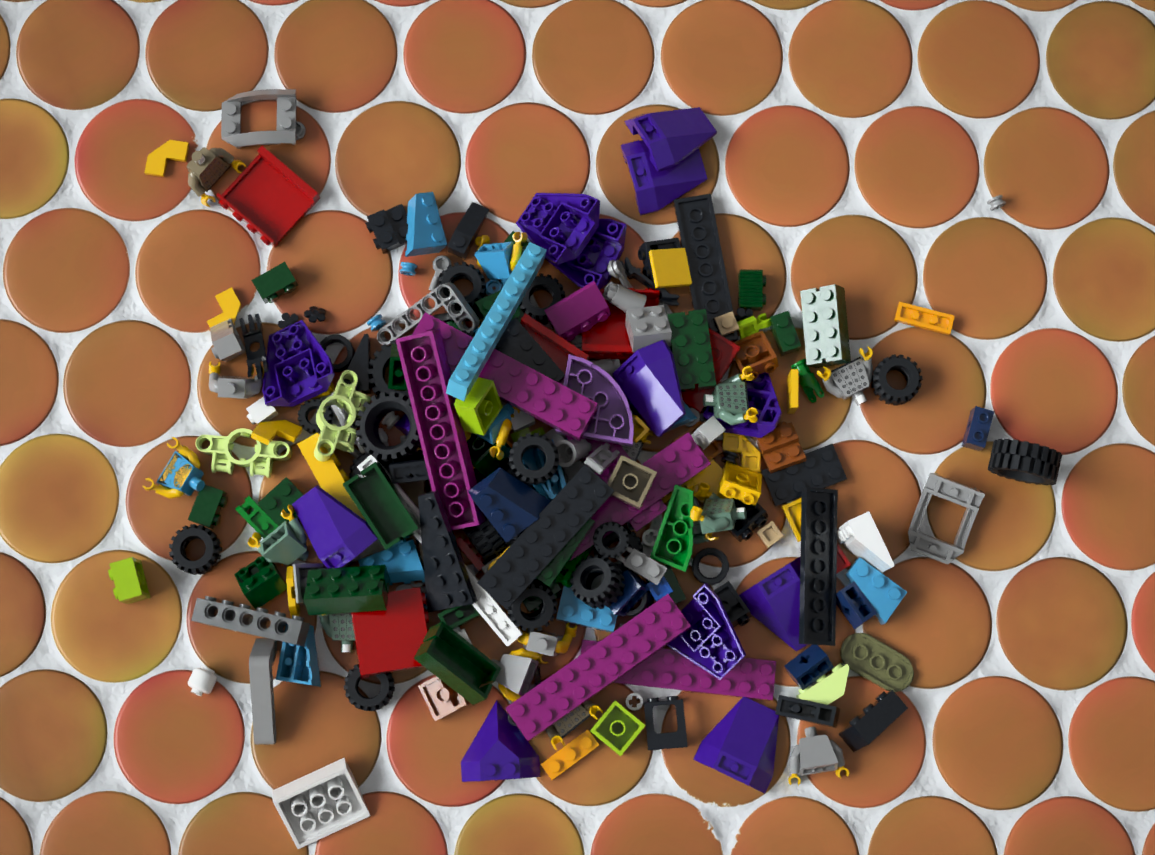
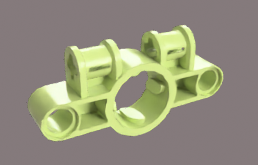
M346 370L342 373L334 394L327 397L321 403L316 413V422L321 430L314 449V457L318 461L325 462L329 460L335 448L346 452H354L355 450L354 443L358 436H356L357 430L351 428L356 417L362 418L358 415L359 410L364 412L366 408L363 404L365 402L370 403L371 398L364 393L355 391L358 377L351 370ZM343 379H349L352 384H346ZM336 405L338 408H343L348 414L345 426L337 427L335 424H329L324 418L325 407ZM320 448H326L328 450V453H322L320 451Z
M245 428L236 429L228 436L201 435L195 442L199 451L203 454L212 455V473L218 471L228 472V474L232 475L234 464L240 467H250V476L264 475L270 478L273 460L287 461L292 456V449L286 442L272 440L269 445H266L256 440L255 454L252 458L248 460L244 458L234 459L231 452L234 448L233 442L240 436L250 438L253 432ZM205 440H209L210 446L207 449H202V443ZM286 447V454L283 456L278 455L279 448Z

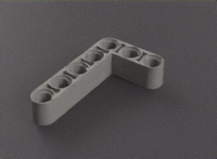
M447 282L439 285L381 328L377 333V340L382 345L390 344V341L402 337L417 326L425 312L432 315L442 306H444L461 331L466 330L469 333L479 327L480 320L458 288L453 283ZM444 287H447L450 290L449 297L444 295ZM429 298L435 301L434 308L429 305ZM455 303L461 305V312L455 310ZM415 309L420 312V318L414 316ZM467 318L472 321V328L466 326L465 321ZM400 320L405 322V329L399 326ZM385 331H388L390 333V340L385 338Z
M256 638L249 657L255 745L276 744L272 667L277 655V640L268 638Z

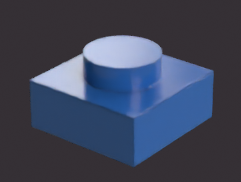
M664 576L658 586L652 582L646 584L656 602L665 595L673 593Z

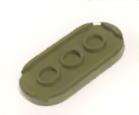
M855 633L848 636L841 645L840 656L844 665L848 664L850 670L889 692L891 690L899 692L911 684L914 670L910 660L866 633Z

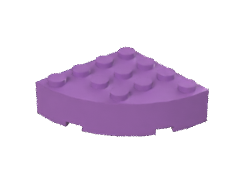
M569 354L563 385L593 400L599 406L582 438L633 447L634 427L632 413L627 398L620 386L606 371L584 358ZM555 429L556 434L567 435Z

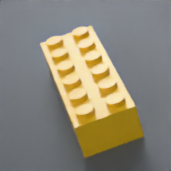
M319 433L298 443V447L321 488L365 520L343 486V483L348 481L349 477L343 469H339L341 463L334 452L329 460L325 462L318 461L314 457V449ZM320 448V451L322 453H328V450L326 448Z

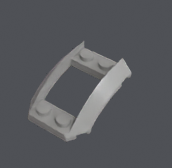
M296 89L248 91L236 94L222 102V140L232 144L237 149L246 146L281 143L296 145ZM277 99V131H256L241 134L242 102Z
M930 473L908 530L911 551L947 565L963 554L985 493L976 488L974 489L942 477L937 473ZM932 495L966 507L953 544L919 532Z

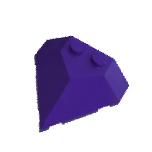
M766 372L759 374L755 380H744L747 383L749 408L753 407L758 411L756 415L758 418L757 422L751 423L747 420L745 423L730 425L720 418H716L726 429L724 432L762 438L776 428L782 412L771 379ZM713 406L706 407L703 413L706 419L714 416Z
M497 700L461 761L462 782L541 777L538 754L518 727L509 723L508 714Z

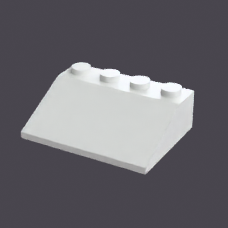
M870 512L845 522L837 529L838 542L840 544L843 543L844 547L857 558H862L881 573L895 566Z
M345 758L272 790L273 803L297 849L370 816V812Z

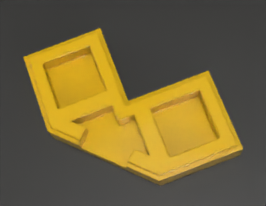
M169 140L148 154L145 174L164 177L168 160L186 162L189 143Z
M231 287L215 296L223 313L208 320L209 327H213L230 318L235 326L241 303Z
M287 420L260 422L253 430L251 438L269 445L277 435L294 443L303 428Z
M723 432L722 449L733 453H741V467L760 473L761 452L749 442L745 435Z
M288 566L286 583L288 606L292 619V615L300 617V605L296 604L293 566Z

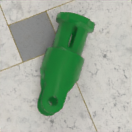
M806 359L793 364L791 368L799 370V383L811 403L816 402L813 389L819 398H823L824 392L814 373H811L806 365Z

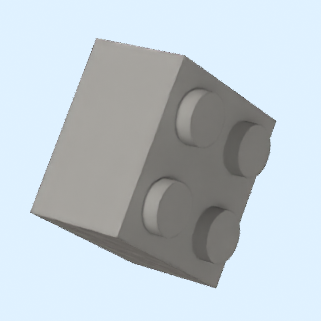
M664 305L626 309L625 327L633 353L638 349L661 340H665L668 347L671 348L672 331Z

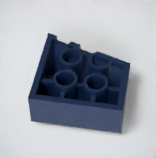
M501 467L468 490L473 501L506 543L540 518L539 514L551 501Z

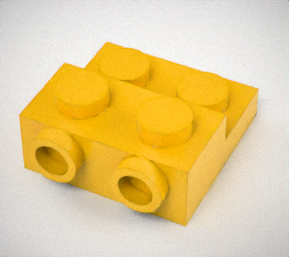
M726 461L723 467V477L720 482L719 493L727 498H735L747 505L752 504L756 506L761 495L762 474Z

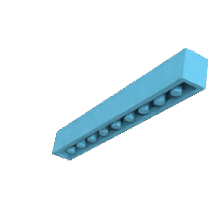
M531 242L528 243L451 375L446 394L465 401L543 265L547 249Z

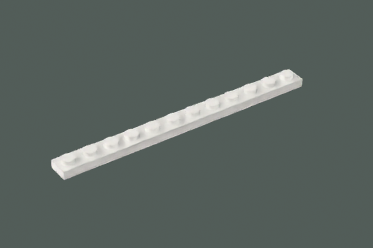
M370 455L357 468L362 471L374 462H380L376 457ZM384 468L385 472L387 473V475H388L389 478L391 479L390 474H389V473L387 472V470ZM398 483L394 484L420 523L418 507ZM421 530L413 535L422 544ZM465 565L478 600L472 605L507 647L510 646L523 632L515 626L514 622L511 621L497 601L477 583L479 580Z

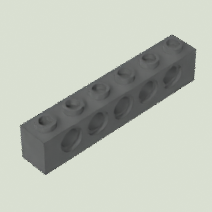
M205 596V599L197 598L191 621L305 646L310 623L303 622V617L292 615V619L286 618L285 613L277 611L272 615L268 614L269 610L259 607L254 611L251 610V606L240 604L239 607L233 606L234 602L222 600V603L216 602L217 598ZM218 608V614L215 616L214 612ZM235 612L236 616L232 620V614ZM253 616V621L249 624V619ZM270 620L271 624L269 628H267L266 624ZM288 624V630L284 632V626Z

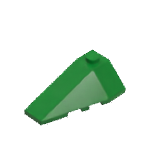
M675 484L650 555L651 559L684 572L687 571L693 554V520L690 517L691 509L694 506L693 490Z

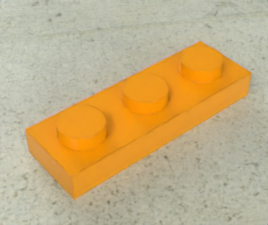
M899 302L894 321L950 335L955 316Z
M587 729L540 765L551 780H553L598 747L599 743Z

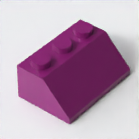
M594 281L544 310L555 333L568 342L572 341L578 334L590 330L595 324L607 320L612 315L609 306Z

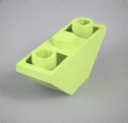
M839 663L831 669L832 673L828 676L824 674L811 687L808 686L804 690L799 689L800 694L796 696L797 699L829 705L843 696L849 672L848 664L842 666Z

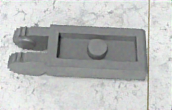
M608 443L598 447L584 462L593 472L599 475L615 461L620 453L618 450H615L613 453L609 451L610 444Z
M629 546L626 548V552L630 553L627 560L621 555L614 558L623 563L628 569L657 586L668 570L665 566Z

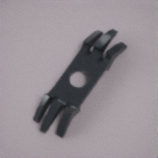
M627 257L624 260L625 263L620 260L629 279L634 278L647 288L659 290L660 302L671 306H679L677 300L680 296L668 293L665 288H655V283L640 273V268L633 267Z
M250 314L248 315L250 332H248L243 318H240L239 322L245 343L248 377L253 376L254 367L252 364H255L259 380L262 379L263 368L265 373L268 372L269 363L266 357L260 316L255 314L256 330L254 320ZM253 343H259L260 348L257 351H250V346Z

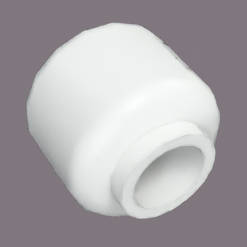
M205 666L195 668L188 680V686L192 688L191 692L198 696H202L203 693L210 694L217 681V677L214 675L215 671Z

